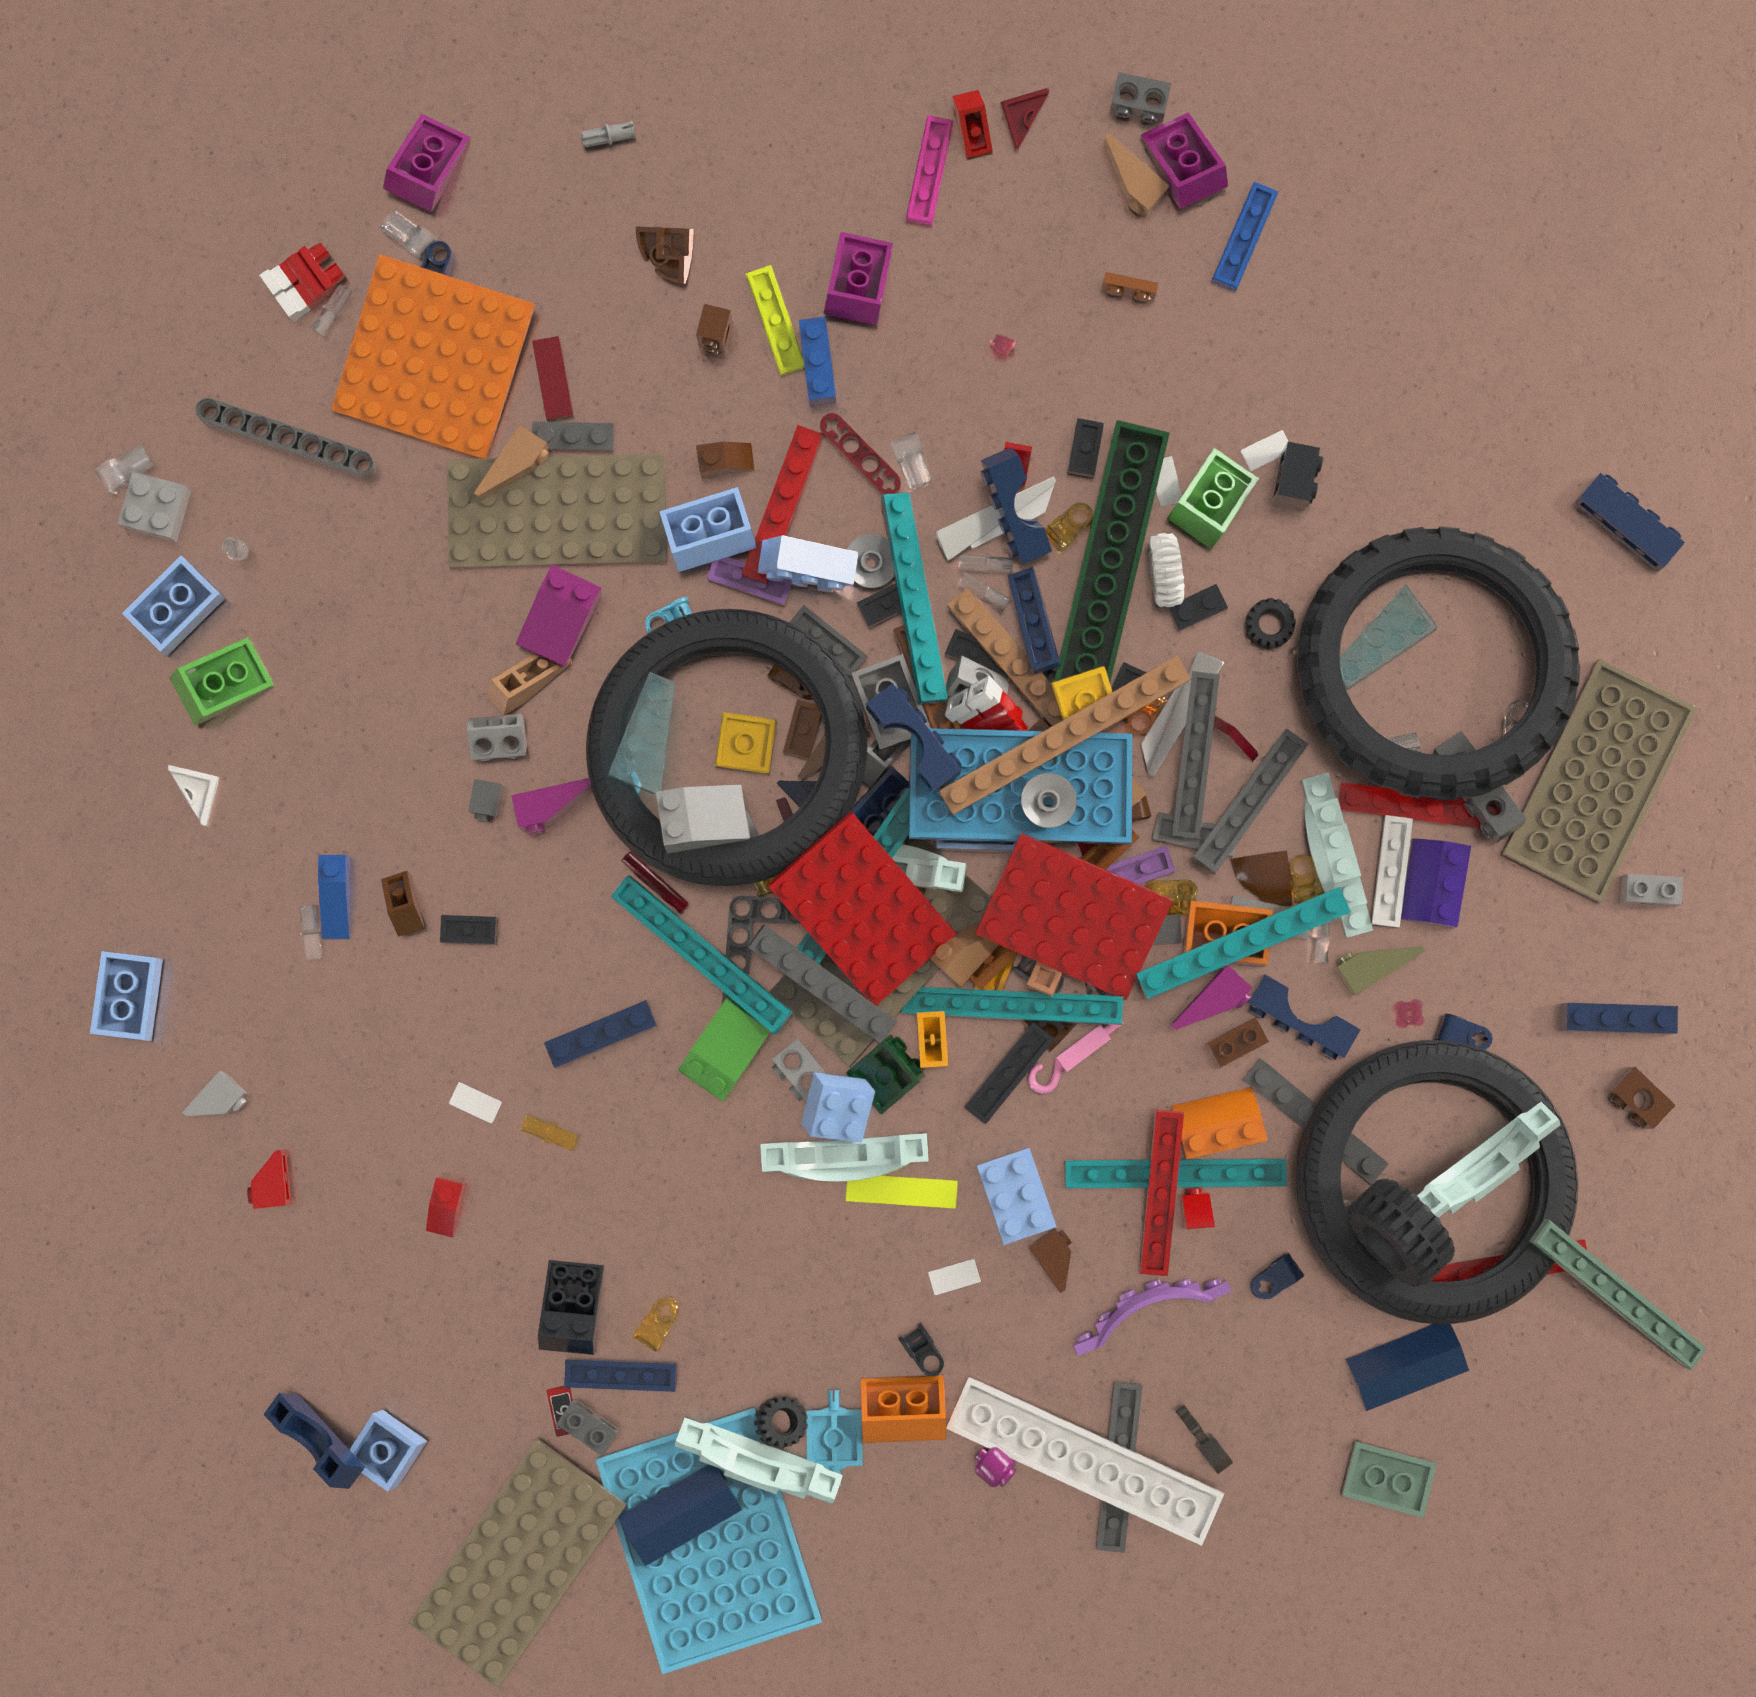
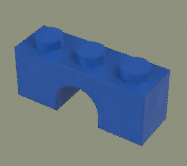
M826 317L799 320L809 406L836 403V393Z

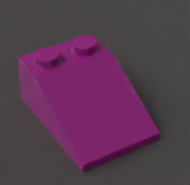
M1189 112L1141 134V139L1158 173L1170 185L1168 192L1180 209L1228 187L1226 164Z
M421 114L388 165L383 189L432 212L443 195L470 137Z
M840 232L823 314L877 325L893 243Z
M551 565L535 597L516 645L565 668L601 599V587Z
M590 778L511 795L518 828L523 832L529 833V835L544 833L545 827L553 825L593 792Z
M1227 965L1215 975L1167 1028L1170 1031H1174L1235 1007L1239 1009L1252 997L1248 992L1253 987Z

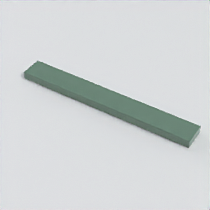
M1544 1219L1529 1242L1682 1366L1692 1370L1707 1348L1553 1222Z

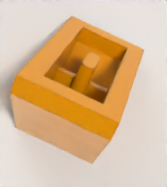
M945 1011L917 1013L920 1068L948 1067Z

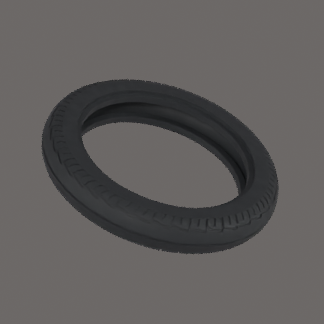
M715 609L688 614L659 626L638 640L622 655L604 680L591 711L586 738V761L591 788L602 815L617 837L634 854L654 868L685 881L712 886L746 885L778 876L851 811L860 791L867 759V733L862 707L851 680L836 658L820 642L795 625L768 614L742 609ZM724 653L744 654L765 659L783 668L793 675L810 693L820 710L824 723V760L820 775L812 792L789 819L767 833L750 838V840L667 854L664 847L660 820L640 799L630 771L629 741L631 729L640 706L651 690L666 675L676 668L701 657Z
M1422 1040L1388 1047L1366 1057L1342 1074L1325 1092L1315 1107L1301 1140L1297 1161V1196L1305 1229L1316 1252L1330 1272L1350 1292L1376 1309L1401 1319L1427 1324H1456L1481 1319L1511 1306L1534 1289L1548 1274L1555 1262L1529 1241L1544 1219L1550 1220L1567 1235H1570L1578 1202V1170L1573 1145L1560 1114L1544 1091L1528 1075L1500 1056L1472 1045L1444 1040ZM1410 1084H1450L1483 1097L1497 1107L1510 1122L1521 1113L1528 1112L1542 1102L1559 1119L1560 1126L1540 1140V1148L1528 1156L1533 1182L1529 1215L1519 1238L1497 1263L1482 1273L1461 1281H1429L1425 1286L1412 1287L1390 1274L1384 1266L1377 1262L1373 1255L1369 1254L1366 1247L1358 1240L1356 1233L1352 1231L1351 1224L1347 1219L1348 1215L1341 1189V1166L1345 1146L1354 1126L1374 1102L1388 1092Z

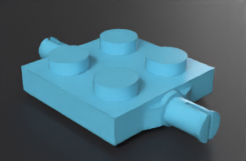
M827 1390L828 1407L821 1410H806L808 1417L806 1419L808 1424L806 1429L807 1460L823 1465L824 1468L830 1469L832 1472L841 1474V1469L848 1466H863L862 1409L839 1407L840 1391L834 1390L835 1401H833V1390Z

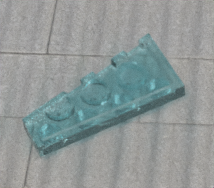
M1406 584L1399 591L1398 595L1387 604L1380 615L1369 624L1362 635L1340 657L1342 678L1347 690L1438 629L1436 623Z
M648 673L607 774L608 776L656 795V792L661 791L675 682L654 673Z

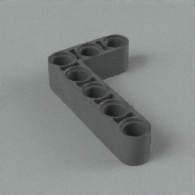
M742 895L733 898L730 902L725 956L730 960L735 956H742L746 962L742 970L749 976L752 950L747 946L753 939L754 923L801 925L798 920L790 918L789 910L778 898ZM740 901L747 902L750 905V910L745 916H738L735 913V905ZM767 903H772L777 907V914L772 918H766L762 915V908ZM741 928L747 931L748 937L745 942L738 944L733 941L732 935L735 930ZM724 992L722 994V1004L727 997L731 999Z

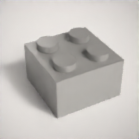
M132 472L118 525L125 530L177 543L191 490L182 484Z

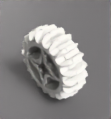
M1161 533L1151 536L1148 541V563L1155 602L1159 607H1174L1183 602L1185 594L1179 544L1173 533Z

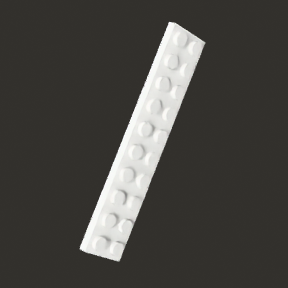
M971 1377L967 1379L946 1428L987 1448L997 1447L1011 1459L1201 1546L1224 1496L1223 1492Z

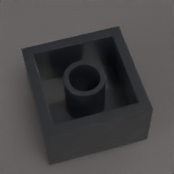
M1287 442L1281 453L1272 505L1304 511L1308 504H1312L1318 489V483L1314 482V478H1317L1323 463V456H1319V447Z

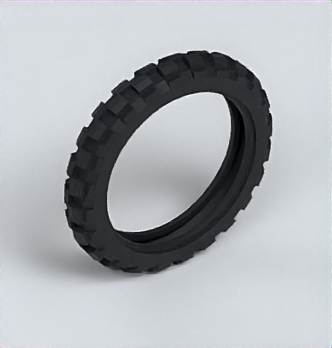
M1439 526L1438 529H1424V527L1404 529L1401 533L1387 534L1377 538L1360 550H1355L1340 562L1339 566L1326 577L1318 588L1307 610L1298 641L1297 670L1302 691L1301 695L1306 711L1310 714L1315 724L1314 727L1325 744L1328 743L1336 752V756L1350 769H1355L1365 776L1366 780L1381 788L1387 787L1398 791L1401 795L1418 799L1419 797L1435 798V800H1456L1466 796L1475 797L1492 792L1493 789L1507 785L1524 775L1526 771L1545 756L1562 733L1574 707L1580 680L1581 664H1579V644L1576 630L1572 627L1569 618L1570 613L1562 597L1556 594L1551 587V581L1539 568L1535 569L1525 560V556L1512 547L1506 548L1495 542L1492 537L1475 532V534L1460 531V528ZM1420 572H1444L1470 578L1487 586L1501 596L1522 620L1530 636L1535 653V686L1525 714L1500 739L1468 753L1456 755L1425 754L1407 749L1385 738L1365 721L1353 705L1346 691L1340 668V646L1344 627L1356 607L1370 593L1398 577Z

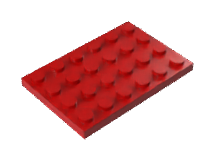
M851 811L767 885L863 996L876 1006L936 953L940 945L946 944L949 939L957 935Z
M1021 832L976 928L975 934L1110 994L1123 996V999L1127 1001L1137 979L1136 974L1141 971L1173 900Z

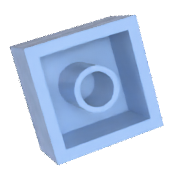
M814 1073L801 1124L812 1137L862 1143L875 1091L866 1079Z
M381 1410L371 1415L350 1448V1451L365 1466L361 1473L388 1492L400 1485L427 1441L390 1414Z

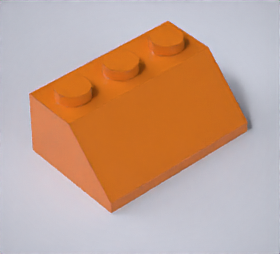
M1190 901L1183 953L1273 915V910ZM1270 947L1238 960L1234 964L1265 967L1268 965Z
M1252 1087L1171 1106L1172 1111L1184 1112L1181 1149L1185 1160L1268 1141L1262 1115Z
M944 1375L861 1379L863 1443L946 1440Z

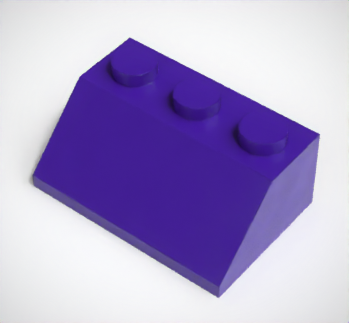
M1412 838L1401 920L1450 929L1458 927L1471 852L1470 845Z

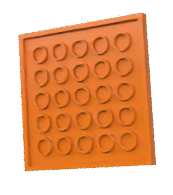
M379 254L331 410L481 459L488 458L536 304Z

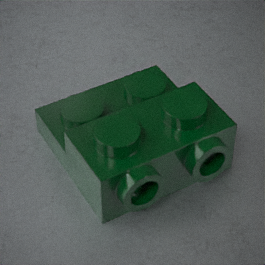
M892 1035L884 1039L846 1072L849 1077L866 1079L875 1091L872 1105L881 1115L926 1077L923 1073L925 1068H920V1061L917 1058L911 1059L905 1052L907 1046L904 1041L899 1037L893 1038Z

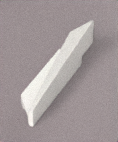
M1054 477L1016 494L1014 507L1018 517L1032 520L1045 514L1056 481ZM989 506L938 530L936 538L947 560H951L969 546L974 550L1004 535L998 524V519L1001 518L999 510Z
M1198 651L1188 675L1191 678L1192 671L1217 674L1224 662ZM1191 680L1174 690L1141 743L1147 774L1151 779L1186 725Z

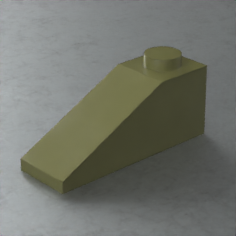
M1423 946L1366 951L1355 955L1350 951L1338 959L1340 964L1335 967V970L1353 996L1420 955L1425 949Z

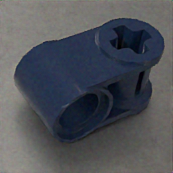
M435 241L427 248L420 267L449 276L455 259L454 253L447 243ZM439 250L447 251V257L443 261H436L434 259L436 252Z
M1447 1013L1443 1016L1436 1040L1464 1043L1484 1050L1490 1047L1493 1039L1492 1033L1486 1027ZM1478 1033L1481 1034V1040L1484 1041L1479 1046L1475 1045L1476 1040L1472 1038Z
M1287 1252L1253 1277L1250 1282V1290L1257 1298L1271 1299L1284 1289L1298 1282L1305 1275L1290 1253ZM1260 1281L1270 1283L1267 1286V1293L1259 1292L1258 1289L1261 1287Z

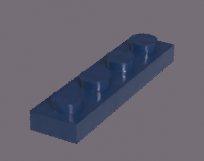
M1034 567L1007 575L1033 673L1036 675L1060 667L1061 664Z
M565 1359L564 1387L675 1392L677 1363Z

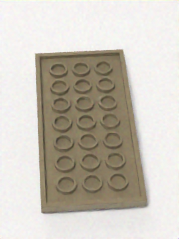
M664 454L548 457L542 466L538 465L531 473L482 501L476 497L474 492L497 458L447 459L448 552L450 569L667 563V535L659 512L666 510Z
M1598 659L1522 812L1527 819L1522 827L1511 834L1502 855L1598 903H1602L1698 707Z
M908 839L904 843L905 845L933 852L946 858L927 840ZM966 874L962 892L917 887L956 933L980 921L991 898ZM826 954L819 965L863 996L828 954ZM930 959L927 960L883 999L877 1007L894 1019L940 968ZM786 975L769 992L790 1009L794 1017L850 1067L875 1040Z
M536 1439L408 1623L496 1688H499L627 1503L542 1441Z

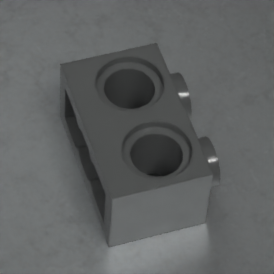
M1118 72L1110 111H1114L1117 116L1129 118L1131 115L1142 117L1141 119L1148 123L1163 122L1171 83ZM1129 92L1133 95L1134 99L1129 102L1123 101L1120 98V94ZM1156 98L1159 100L1160 105L1158 107H1151L1147 104L1146 100Z
M576 1399L570 1403L556 1424L601 1456H603L620 1431Z

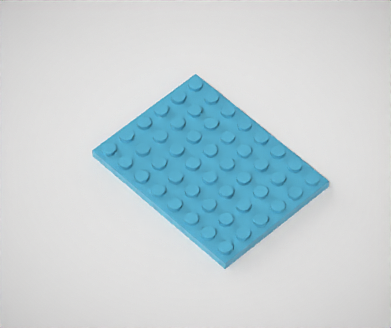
M755 1407L707 1422L713 1426L766 1444V1442L760 1440L761 1435H757L755 1431L758 1429L757 1426H754V1421H757ZM679 1432L595 1459L603 1486L627 1503L620 1515L709 1464L699 1461L700 1455L674 1446ZM720 1469L722 1474L724 1475L725 1470ZM724 1476L743 1510L647 1566L644 1565L631 1545L619 1518L616 1519V1528L662 1674L822 1623L780 1490L777 1491V1494Z

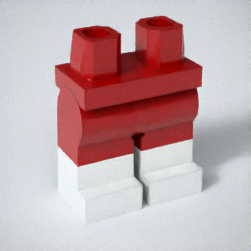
M318 243L309 249L303 246L298 252L289 256L272 270L268 269L259 275L293 322L304 316L330 294L337 291L335 286L346 277L336 263L325 271L321 268L319 264L331 257L322 243Z
M990 676L971 685L970 689L966 688L949 698L945 716L951 722L958 721L965 729L1028 730L1027 725L1022 720L1023 710L1015 705L1011 698Z

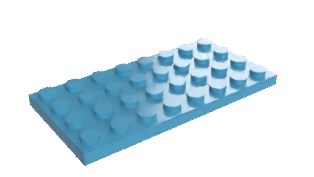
M929 728L931 732L935 730L944 741L942 746L947 753L953 752L961 762L959 767L961 769L960 776L948 785L1043 732ZM1098 733L953 816L940 796L939 791L933 795L916 774L923 759V752L919 741L911 734L909 839L1016 842L1022 832L1042 842L1132 843V734ZM1039 774H1058L1067 779L1075 790L1077 804L1074 814L1065 824L1059 827H1039L1033 824L1022 810V791L1028 781ZM1045 798L1043 804L1046 807H1051L1053 801L1050 798Z

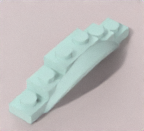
M1329 772L1302 779L1301 783L1306 797L1304 811L1308 843L1323 891L1326 893L1338 887L1341 888L1351 911L1338 918L1342 923L1345 938L1373 931L1366 906L1367 900L1360 879V869L1347 824L1344 823L1338 798L1335 797Z
M905 844L901 845L892 858L916 887L937 890L938 888L962 892L967 868L966 863L948 861L943 856Z
M1540 1102L1528 1112L1521 1113L1475 1150L1426 1185L1424 1190L1417 1196L1438 1218L1448 1210L1453 1214L1471 1199L1478 1202L1520 1170L1518 1164L1540 1148L1539 1141L1560 1126L1559 1119Z
M927 1133L863 1138L862 1143L833 1140L760 1144L762 1172L782 1171L791 1176L815 1181L839 1182L862 1180L891 1173L909 1163L929 1162Z
M684 1418L674 1445L675 1447L700 1455L699 1461L725 1470L724 1476L777 1494V1491L780 1490L802 1499L809 1495L833 1504L843 1476L807 1459L711 1424H701Z

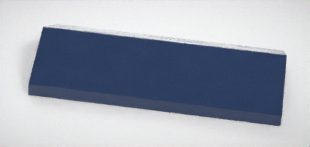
M890 766L852 807L851 812L872 836L880 828L906 788H909V781L893 766Z
M1432 1324L1345 1359L1366 1411L1469 1371L1461 1344L1451 1324Z
M707 1465L620 1515L618 1518L631 1545L644 1565L647 1566L743 1509L720 1468Z

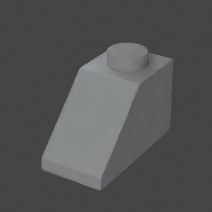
M875 740L867 748L863 782L872 787L881 775L907 749L911 742L906 740L880 750Z
M219 1071L182 1113L185 1116L231 1114L232 1111L236 1114L246 1104L247 1101L244 1098L249 1093L226 1072Z

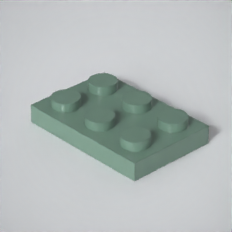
M1355 1441L1341 1495L1424 1518L1437 1463Z

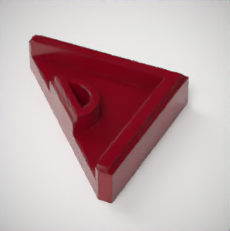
M1049 88L1000 102L1015 151L1019 150L1049 95Z
M1215 716L1213 730L1254 762L1259 755L1258 751L1236 727Z

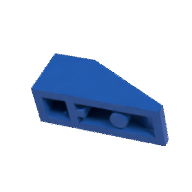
M318 855V891L322 939H350L351 857L347 855Z

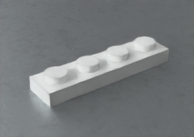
M1384 816L1371 918L1372 925L1400 927L1413 823L1411 818Z

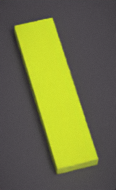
M769 265L745 273L780 376L804 369V359L772 266Z
M878 1176L847 1181L846 1201L956 1209L958 1181Z

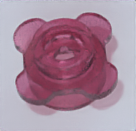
M1414 999L1412 1002L1405 1003L1404 1001H1399L1396 1003L1395 1009L1399 1014L1397 1024L1401 1028L1412 1024L1421 1026L1424 1023L1421 1009L1423 1006L1422 1002ZM1412 1011V1016H1408L1407 1012Z

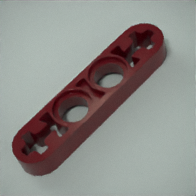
M835 413L823 416L820 422L821 433L881 495L898 493L901 488V480L898 474L841 416ZM830 421L833 423L837 421V429L842 434L846 429L848 433L844 434L839 442H836L835 439L838 438V434L833 430L826 431V422ZM850 438L857 440L859 443V448L853 453H849L843 448L845 440ZM866 458H874L877 461L878 467L873 472H867L863 469L862 462ZM882 468L886 470L883 472V476L887 480L895 479V489L887 488L885 490L883 489L884 482L880 477L876 481L873 479L879 475Z

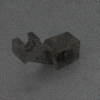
M1185 1405L1175 1411L1193 1436L1199 1441L1196 1447L1217 1474L1233 1463L1212 1434L1207 1436Z

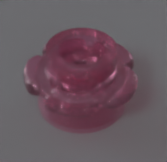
M996 334L994 341H990L991 344L995 345L993 350L999 353L1009 355L1010 351H1016L1014 349L1016 341L1011 338Z

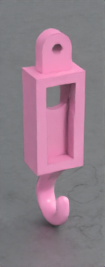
M1099 1025L1055 1058L1054 1072L1047 1085H1039L1035 1078L1036 1073L1043 1069V1065L1040 1063L1034 1065L1028 1074L1030 1088L1040 1094L1052 1092L1057 1087L1063 1071L1068 1072L1111 1040L1109 1034L1121 1025H1107L1104 1028Z

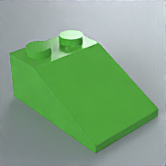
M1214 448L1167 519L1212 549L1259 478Z
M248 637L177 668L169 677L195 726L224 713L274 685Z
M727 997L684 1059L678 1071L723 1102L757 1054L770 1031L741 1006Z

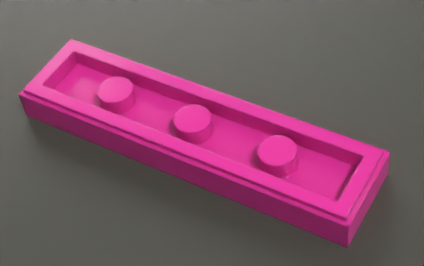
M927 115L905 219L907 222L932 226L954 120Z

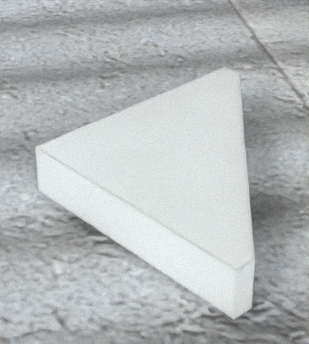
M169 765L168 770L199 819L200 824L207 826L219 777Z

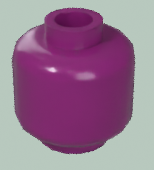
M984 1447L974 1459L978 1463L975 1467V1473L990 1487H997L998 1485L1003 1487L1016 1472L1014 1469L1015 1460L1011 1459L997 1447H993L990 1450Z

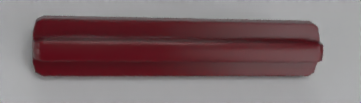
M629 851L622 858L621 862L676 912L681 914L685 911L689 903L634 853Z

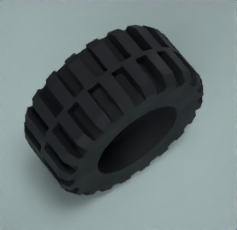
M1387 1178L1376 1180L1349 1206L1347 1219L1360 1243L1366 1247L1369 1254L1373 1255L1377 1262L1384 1266L1390 1274L1398 1277L1400 1281L1407 1283L1409 1286H1425L1454 1257V1242L1449 1237L1447 1229L1441 1224L1440 1219L1431 1212V1209L1417 1195L1412 1194L1405 1186L1399 1185L1397 1181Z

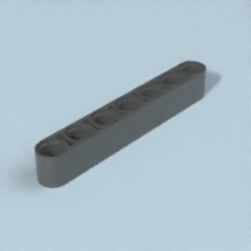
M212 398L201 399L196 405L195 412L197 417L208 427L359 479H371L377 472L376 461L366 451ZM207 408H216V413L213 417L204 418V412ZM237 415L241 416L240 425L230 427L231 418ZM261 424L267 425V431L264 435H255L257 426ZM286 433H291L293 435L292 441L286 445L281 444V437ZM310 442H317L319 445L317 451L311 454L306 453L307 445ZM336 451L344 452V457L340 462H332L331 460L333 453ZM363 459L370 461L367 470H357L359 461Z

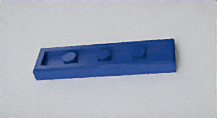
M1255 181L1253 182L1213 275L1212 282L1234 291L1237 290L1279 191Z

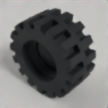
M1268 598L1260 600L1250 609L1246 617L1245 629L1246 633L1248 632L1250 640H1253L1257 646H1263L1266 649L1277 648L1291 638L1295 630L1296 619L1294 618L1293 610L1289 608L1287 603H1283L1280 599ZM1272 612L1280 617L1282 626L1279 632L1271 635L1261 630L1259 620L1263 614Z
M776 1397L767 1400L766 1403L760 1405V1411H756L755 1414L757 1421H754V1426L758 1427L755 1430L756 1434L761 1435L760 1440L766 1442L771 1447L784 1448L797 1444L800 1441L799 1439L805 1435L804 1429L808 1427V1424L805 1423V1419H808L807 1414L802 1412L805 1410L804 1407L799 1406V1402L791 1400L790 1397ZM779 1410L786 1412L789 1416L790 1427L785 1434H778L772 1425V1417Z

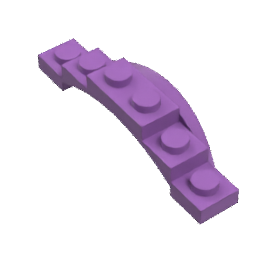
M1189 1278L1175 1283V1287H1169L1168 1282L1164 1281L1161 1283L1160 1279H1156L1144 1284L1145 1290L1135 1293L1134 1289L1124 1292L1118 1295L1120 1300L1115 1302L1117 1310L1114 1313L1111 1310L1097 1316L1099 1321L1095 1322L1094 1326L1098 1334L1093 1335L1090 1331L1076 1337L1078 1342L1072 1344L1077 1356L1104 1346L1110 1334L1124 1319L1137 1310L1155 1302L1174 1298H1188L1207 1303L1232 1292L1228 1281L1220 1282V1279L1216 1278L1204 1283L1205 1289L1201 1290L1198 1282H1190Z

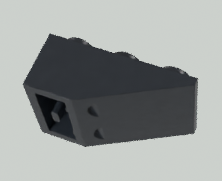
M549 1260L538 1330L539 1350L594 1355L604 1265Z

